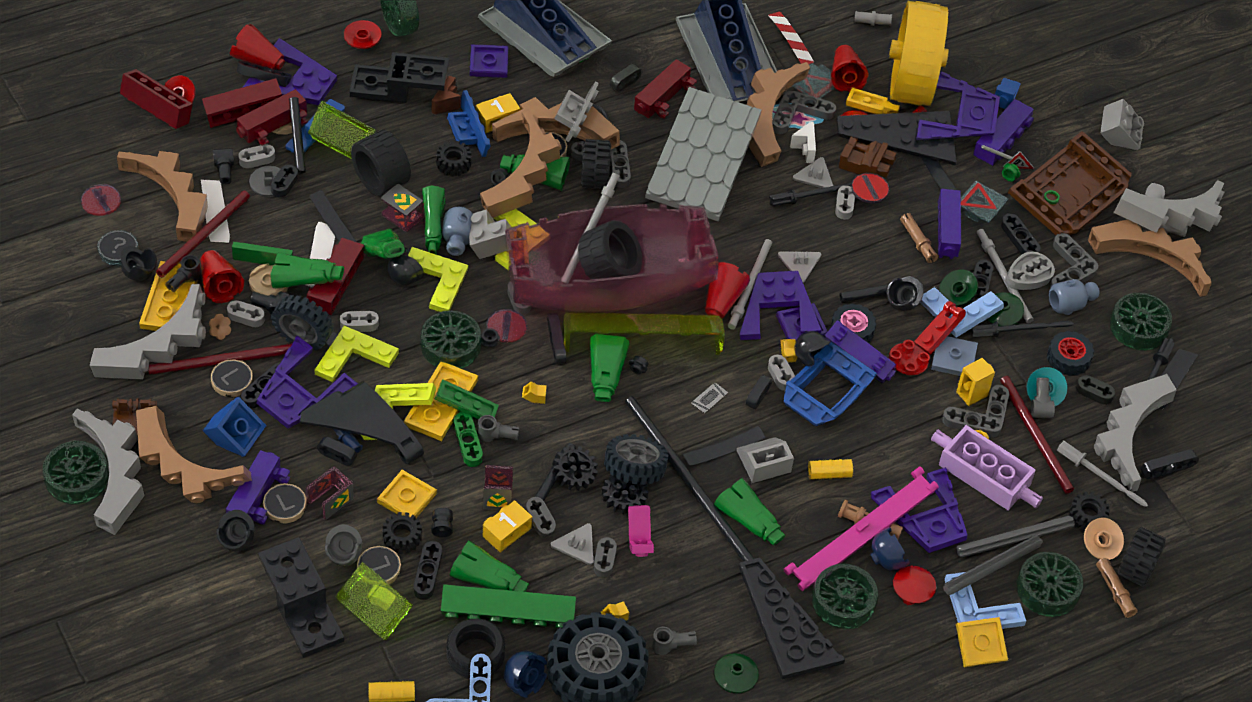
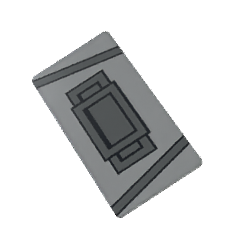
M713 383L692 401V404L705 413L728 392L717 383Z

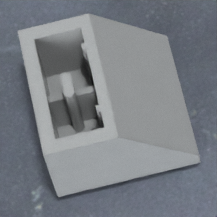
M1124 99L1104 106L1100 132L1110 145L1139 150L1144 127L1142 117L1138 116L1132 106Z
M774 437L737 448L739 457L752 483L787 474L792 470L794 457L786 441Z

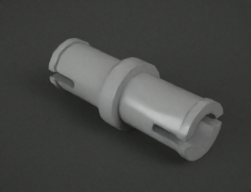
M856 11L854 23H868L871 26L875 24L891 26L892 14H879L876 11H872V13Z

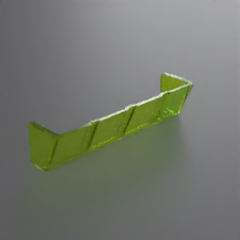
M568 312L566 315L564 314L563 340L566 352H569L571 332H594L599 334L639 333L640 335L680 334L681 336H691V334L715 335L716 355H720V352L723 351L725 332L722 318L718 315Z

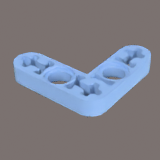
M477 654L471 660L469 699L432 698L426 702H477V700H472L473 695L476 697L487 696V701L482 700V702H490L491 661L489 657L485 654ZM479 657H483V661L487 662V666L483 667V674L488 673L487 678L481 676L473 678V673L478 674V666H474V662H477ZM478 680L484 681L487 685L486 691L483 693L474 691L473 685Z

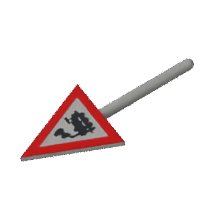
M985 145L982 146L984 150L1009 159L1007 163L1015 164L1018 168L1034 169L1021 151L1012 157Z

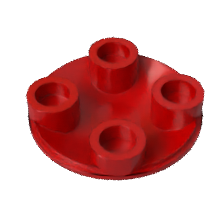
M905 340L903 343L895 345L889 352V359L896 364L895 369L903 374L918 375L928 367L929 354L915 345L912 340Z
M907 566L895 574L893 587L905 604L913 605L914 603H923L930 600L935 594L936 582L932 574L926 569L918 566Z

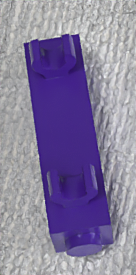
M941 189L938 199L939 258L949 256L950 259L958 257L961 247V191Z
M838 320L826 333L825 337L830 339L831 342L876 372L877 375L874 378L882 384L886 380L890 381L896 374L894 370L896 364Z
M260 450L249 469L252 481L244 482L243 485L238 487L226 508V513L232 510H242L254 521L264 525L268 516H265L267 510L259 506L274 480L281 484H288L290 471L281 468L280 457L274 453Z

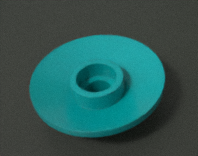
M1043 367L1034 371L1028 378L1026 386L1030 400H1035V396H1037V378H1049V396L1054 401L1055 406L1059 405L1067 394L1065 377L1061 372L1051 367Z

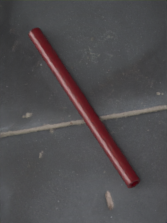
M242 191L161 265L156 270L157 275L164 278L181 262L183 257L189 255L250 198L249 193Z
M292 344L175 360L172 363L149 364L148 370L149 375L213 366L226 360L247 361L285 355Z
M1009 376L1002 377L1000 379L1001 384L1008 389L1010 400L1065 494L1071 493L1074 487Z

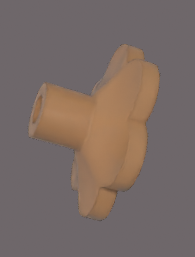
M216 314L215 318L210 319L211 336H216L217 339L222 340L226 335H229L231 333L230 319L224 317L223 314Z

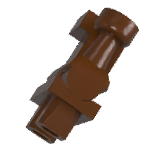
M851 136L840 155L839 168L859 175L874 174L887 178L891 166L884 164V162L893 165L897 153L888 150L887 143L883 142L880 144L878 141H874L866 145L858 143V139Z

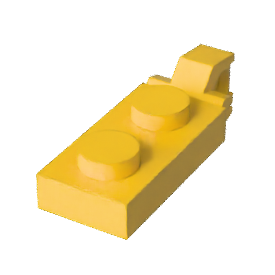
M855 88L851 89L846 100V106L874 114L899 113L900 106L892 104L888 101V98Z

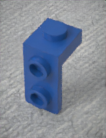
M1007 78L1002 79L995 92V95L1000 97V108L1006 109L1015 99L1021 85L1019 82Z

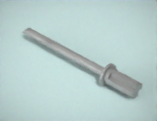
M1064 440L1059 445L1057 451L1074 462L1076 467L1080 464L1084 465L1118 490L1125 492L1138 504L1148 507V504L1141 497L1127 490L1118 481L1085 459L1087 453H1081Z

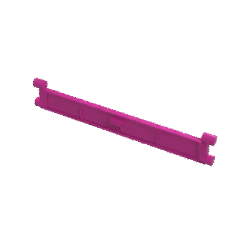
M918 467L911 472L915 480L797 568L792 562L783 569L788 576L793 573L800 580L798 584L799 589L804 591L871 541L877 533L892 525L939 488L938 484L935 481L930 484L922 476L925 473L923 468Z

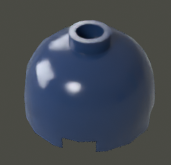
M887 527L873 538V553L870 555L876 565L881 564L886 570L897 571L908 566L910 562L908 559H903L905 552L895 534L890 536L889 533L892 530L890 527Z
M530 651L516 653L505 665V683L515 694L528 698L532 691L537 693L544 684L547 674L544 673V665H547V661L543 656Z

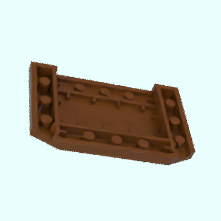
M1081 131L1055 156L1026 179H1021L1012 186L1008 194L1055 235L1061 233L1068 235L1076 234L1123 195L1125 189L1128 188V182L1132 173ZM1049 190L1056 191L1060 195L1059 202L1057 204H1049L1044 199L1045 192ZM1052 193L1046 195L1049 200L1057 199L1056 195Z

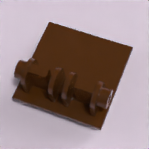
M120 398L113 400L112 426L117 420L123 423H130L135 427L138 437L136 410L157 406V401H152V398L140 401L139 398H136V401H133L132 398H130V401Z

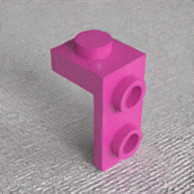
M649 505L629 506V549L635 556H648V553H654V544L651 541Z

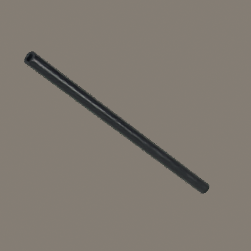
M630 396L627 398L625 403L651 438L667 449L668 461L742 561L754 559L635 397Z

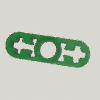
M463 412L457 413L454 416V430L464 463L470 467L479 466L482 463L483 452L472 416ZM460 421L466 423V429L463 430V425ZM465 436H471L474 440L466 443L462 439ZM473 449V454L476 458L470 456V450Z

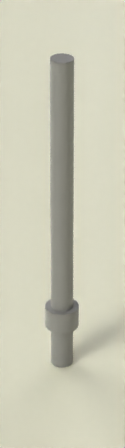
M612 173L607 186L603 187L602 196L584 233L596 227L609 198L612 199L615 192L614 188L620 175ZM578 246L561 279L563 283H569L579 262Z
M979 229L977 235L982 242L983 250L989 254L1009 292L1016 295L1024 305L1023 317L1026 323H1031L1034 319L1018 290L1010 288L1005 282L1008 272L995 251L993 241L988 238L984 229Z
M769 239L765 240L750 273L749 285L741 294L737 305L732 309V317L728 323V328L735 329L739 319L743 317L746 302L772 245V241Z

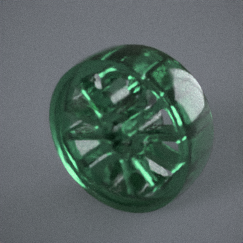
M380 0L385 21L395 36L409 35L418 30L419 12L416 0Z
M1130 293L1123 296L1115 304L1110 317L1111 331L1116 339L1125 346L1137 350H1150L1160 346L1164 338L1168 337L1172 326V315L1167 305L1159 298L1146 293Z
M442 311L432 315L424 323L420 333L422 353L426 360L438 367L440 362H444L460 369L464 368L476 360L482 346V334L478 323L471 316L459 311Z
M70 441L55 447L47 455L43 464L42 474L48 492L55 499L67 504H81L95 499L104 491L109 479V467L104 453L97 446L85 441ZM75 456H78V457H79V458L76 459V460H72V457H75Z
M1042 552L1028 558L1022 565L1017 577V592L1021 601L1030 610L1043 616L1055 617L1068 613L1076 606L1083 591V577L1077 565L1066 556L1054 552ZM1053 597L1054 602H1049L1048 598Z
M836 564L823 570L817 577L812 591V603L815 612L825 623L840 629H852L865 624L875 612L878 602L877 585L872 576L864 569L851 564ZM843 578L844 582L840 583L838 579ZM848 579L855 581L854 584L848 583ZM832 581L834 586L830 585L827 582ZM857 599H863V603L857 602Z

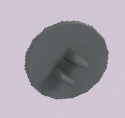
M264 166L256 169L249 179L250 188L253 192L260 196L273 197L271 182L280 168Z

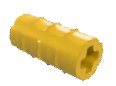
M852 460L809 461V479L852 477Z
M414 681L369 683V702L415 701Z

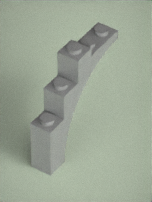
M1217 180L1214 186L1206 193L1183 200L1154 198L1126 188L1114 213L1156 233L1159 227H1164L1165 224L1181 232H1184L1186 226L1191 227L1192 224L1210 232L1213 225L1217 226L1222 217L1219 215L1222 207L1218 205L1224 194V191H1222L1224 183Z
M191 284L187 298L180 309L157 331L126 345L111 348H94L90 362V368L94 377L143 379L145 371H148L149 362L172 363L173 356L177 354V346L200 347L201 341L206 335V329L201 323V307L205 304L206 297L205 293L201 290L200 284Z
M1167 374L1123 388L1120 397L1122 408L1110 411L1107 420L1109 431L1098 434L1094 444L1096 454L1100 455L1103 462L1111 460L1113 468L1117 469L1120 474L1122 484L1127 486L1131 492L1137 491L1141 482V477L1133 458L1132 438L1139 424L1150 413L1173 401L1177 389Z
M76 409L72 414L75 426L87 433L99 444L109 463L108 487L100 506L94 514V518L98 527L115 535L144 497L142 484L134 479L141 469L139 456L131 451V448L138 441L136 429L130 423H123L119 420L112 426L106 420L101 421L95 418L88 411L83 412Z

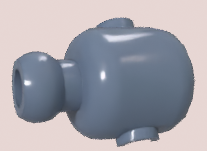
M464 207L450 208L445 213L442 235L448 242L446 249L449 254L454 256L461 255L465 251V245L470 243L469 233L473 213Z
M1077 279L1056 283L1049 290V302L1053 310L1059 314L1066 315L1083 309L1087 304V300L1093 301L1099 297V288L1096 283L1088 282L1084 285Z

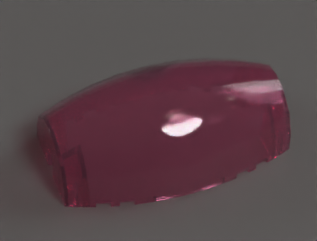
M647 204L605 207L596 227L616 220L625 223L632 229L638 238L643 255L641 270L636 275L590 280L579 260L568 284L563 283L561 279L596 208L558 214V219L547 221V218L544 217L539 219L540 223L529 226L527 222L505 230L514 303L536 308L567 312H604L643 307L687 294L717 280L718 252L713 235H710V225L704 207L679 205V209H667V205L660 204V209H647Z

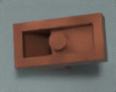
M448 76L445 90H438L432 99L433 114L460 109L461 96L456 94L455 77Z

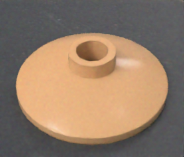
M1097 518L1086 527L1084 542L1086 548L1094 557L1100 560L1103 558L1110 560L1117 557L1122 551L1124 537L1122 530L1114 521L1108 518ZM1099 537L1103 540L1102 544L1099 541Z

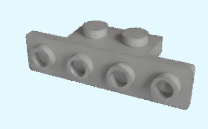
M596 81L585 99L568 90L554 119L571 128L565 139L567 142L570 141L572 136L577 137L581 130L579 124L582 125L587 117L584 113H588L593 105L590 101H594L599 92L596 90L599 84Z

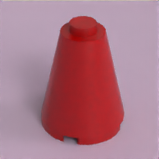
M247 24L236 37V40H238L236 46L232 45L230 50V56L236 59L275 70H280L285 63V60H283L284 55L252 24Z
M839 46L835 51L831 73L833 86L838 91H849V93L852 88L862 89L867 83L869 74L867 67L851 46Z
M214 250L207 251L201 256L203 287L208 298L215 303H226L233 300L234 295L238 292L239 294L244 288L243 276L224 257Z
M719 262L717 266L714 264L712 267L705 312L712 320L723 319L749 285V275L745 271L743 274L739 272V267L733 264Z

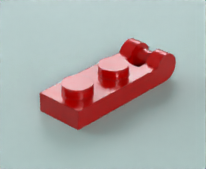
M947 301L944 304L943 310L914 341L915 345L931 355L965 317L966 311L961 307L957 308L953 302Z

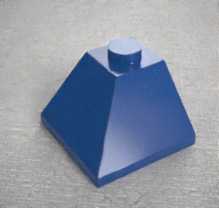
M236 397L211 418L203 432L217 446L243 457L267 425L240 397Z

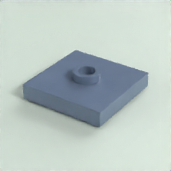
M947 336L935 349L931 370L961 376L963 367L975 361L978 343Z

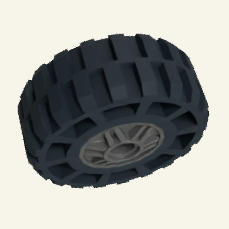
M599 612L590 613V615L582 614L576 616V619L573 621L568 620L565 622L563 629L559 628L555 632L548 648L547 676L555 694L561 695L563 702H633L638 697V692L642 691L645 685L649 659L646 642L642 636H638L639 631L633 625L629 626L627 624L628 621L622 618L618 619L612 614L606 613L604 615L599 614Z

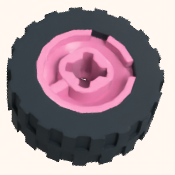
M845 304L837 308L832 317L831 327L838 320L867 343H870L876 329V318L873 316L872 311L859 304Z

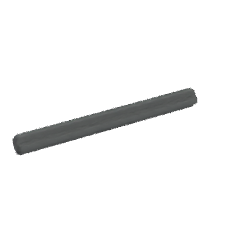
M1065 516L958 545L956 547L957 555L963 558L1022 542L1034 535H1039L1040 537L1073 528L1075 526L1074 518Z
M1034 535L946 582L943 590L946 591L947 595H952L1041 547L1043 540L1040 539L1039 535Z

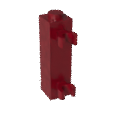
M677 59L673 61L635 96L634 110L647 118H650L656 112L661 118L668 116L669 112L666 110L670 106L666 103L683 87L686 91H688L689 87L696 89L693 85L697 83V80L690 77L691 68Z
M295 89L237 118L238 127L236 131L248 143L258 140L260 145L263 146L269 143L268 139H266L268 133L291 122L289 98H299L301 126L308 123V120L305 118L307 116L306 100Z

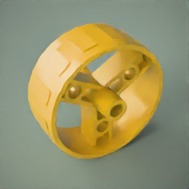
M907 1L898 40H892L889 58L894 59L890 84V100L920 106L931 105L941 67H946L949 49L944 48L948 24V7L920 1Z

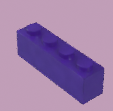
M1014 99L997 118L994 135L981 136L976 142L973 155L992 166L997 160L1000 161L1003 157L982 149V146L985 145L1005 154L1007 149L1010 150L1015 139H1019L1022 136L1024 129L1031 126L1034 120L1032 117L1034 109Z

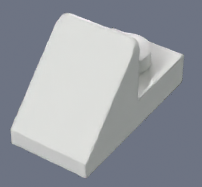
M814 122L806 124L794 133L791 138L790 148L802 149V155H806V163H812L815 159Z

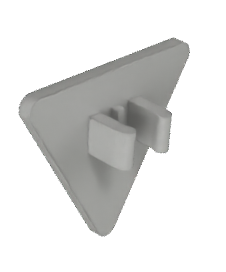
M823 157L818 158L793 175V180L820 188L833 186Z
M779 252L778 257L790 271H798L804 283L820 259L821 253Z
M586 524L551 542V548L588 565H593L592 525Z

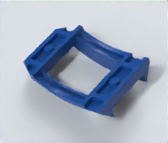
M833 342L824 346L820 352H817L814 356L815 364L813 366H805L793 379L786 382L785 405L815 426L834 420L841 415L877 375L876 372ZM826 365L855 384L831 409L803 391Z

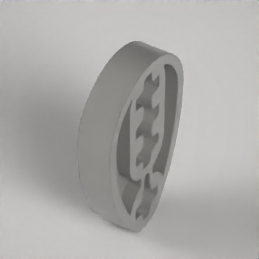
M1026 252L1013 262L1005 282L1012 289L1030 290L1040 288L1050 282L1055 268L1051 260L1045 255L1038 252Z

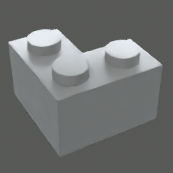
M487 209L473 213L471 216L472 224L469 239L470 246L479 259L516 248L515 232L506 219L495 222Z

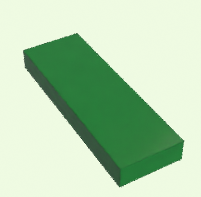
M233 242L232 245L233 260L274 266L278 252L293 255V250L240 242Z
M443 379L434 398L463 413L470 414L476 419L484 415L495 417L499 407L498 404Z

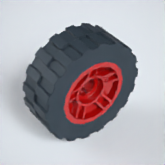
M1074 331L1060 332L1050 342L1047 360L1050 362L1051 367L1063 375L1077 376L1081 373L1083 374L1089 369L1094 356L1093 344L1083 334H1078Z

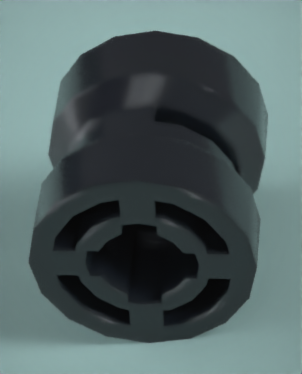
M436 508L433 510L431 533L437 537L450 536L453 533V525L451 523L453 521V511L448 508Z

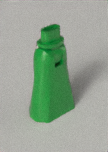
M514 154L511 157L503 155L500 168L506 169L508 173L512 174L520 165L525 155L520 154L516 158ZM560 157V159L547 163V180L541 182V184L562 191L569 172L570 157Z
M427 186L422 188L425 213V247L429 253L437 255V250L440 249L442 242L441 221L446 205L445 189L439 186Z
M392 229L365 235L361 241V244L364 245V253L368 257L394 258L402 255L405 250L404 244Z
M278 252L275 265L270 274L271 285L273 289L298 285L325 284L328 281L332 283L334 280H342L344 266H336L335 263L324 259L303 258Z
M595 334L590 338L591 382L596 401L610 402L611 396L614 395L630 345L626 337Z
M743 478L734 483L731 488L722 492L714 503L716 508L742 524L754 535L763 538L765 542L769 541L775 546L784 539L785 534L780 530L781 526L777 523L775 516L760 501Z
M469 540L453 563L450 571V577L489 589L526 592L529 583L523 581L522 576L517 574L513 568L497 560Z

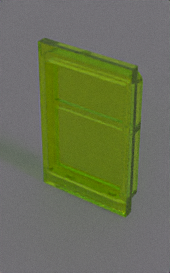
M323 101L320 102L308 134L313 139L349 158L352 157L351 150L354 143L375 133V129Z
M363 562L335 596L339 602L384 640L388 639L413 606V604Z

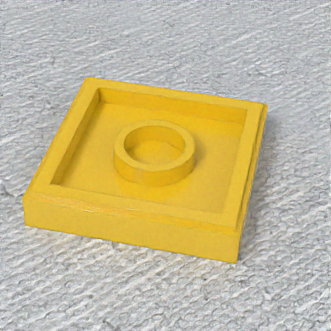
M401 470L377 498V503L397 515L398 512H402V516H405V512H407L409 517L413 514L417 518L436 496L437 489Z
M1000 617L956 624L964 667L1008 661Z

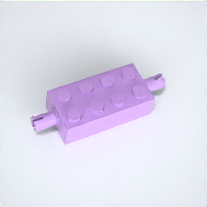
M965 425L953 439L942 433L939 429L933 434L931 441L944 448L939 466L942 468L946 467L947 471L1003 508L1009 510L1018 499H1023L1035 509L1042 502L1043 497L1028 488L1032 483L1036 470L969 426Z

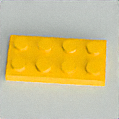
M160 261V264H159L158 268H159L161 265H163V264L165 263V261ZM181 264L174 267L164 278L159 277L156 273L139 322L140 329L157 331L180 309L187 298L191 284H197L198 280L185 282L175 292L166 287L165 282L177 273Z
M441 361L428 383H434L436 387L435 398L442 379L472 392L478 382V375ZM434 398L432 405H413L404 420L406 426L440 441L443 440L452 425L454 416L459 413V410Z

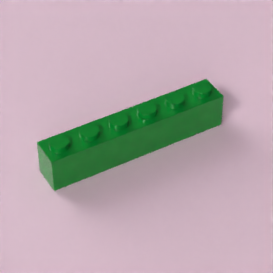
M443 584L441 613L445 614L446 618L458 619L459 615L467 616L468 620H481V617L490 618V622L502 623L503 619L512 620V624L524 625L525 621L534 622V626L547 627V623L556 624V628L563 629L565 622L574 620L576 597Z

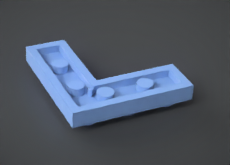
M934 287L923 294L920 303L936 318L943 310L944 304L949 300ZM987 293L963 308L966 311V315L951 333L957 338L1002 310L1004 303L994 293Z
M965 572L947 574L945 576V583ZM971 584L950 595L958 623L1000 617L1002 629L1025 626L1026 619L1020 603L978 609Z

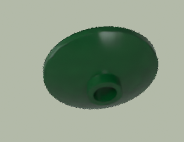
M955 270L943 278L939 292L949 301L956 304V306H961L974 298L978 290V281L970 271Z
M1006 292L995 294L1007 307L990 316L987 320L991 324L997 321L998 326L1017 324L1024 315V305L1020 298Z
M732 653L718 660L715 665L714 676L722 689L731 693H745L756 685L759 671L751 658L743 654Z

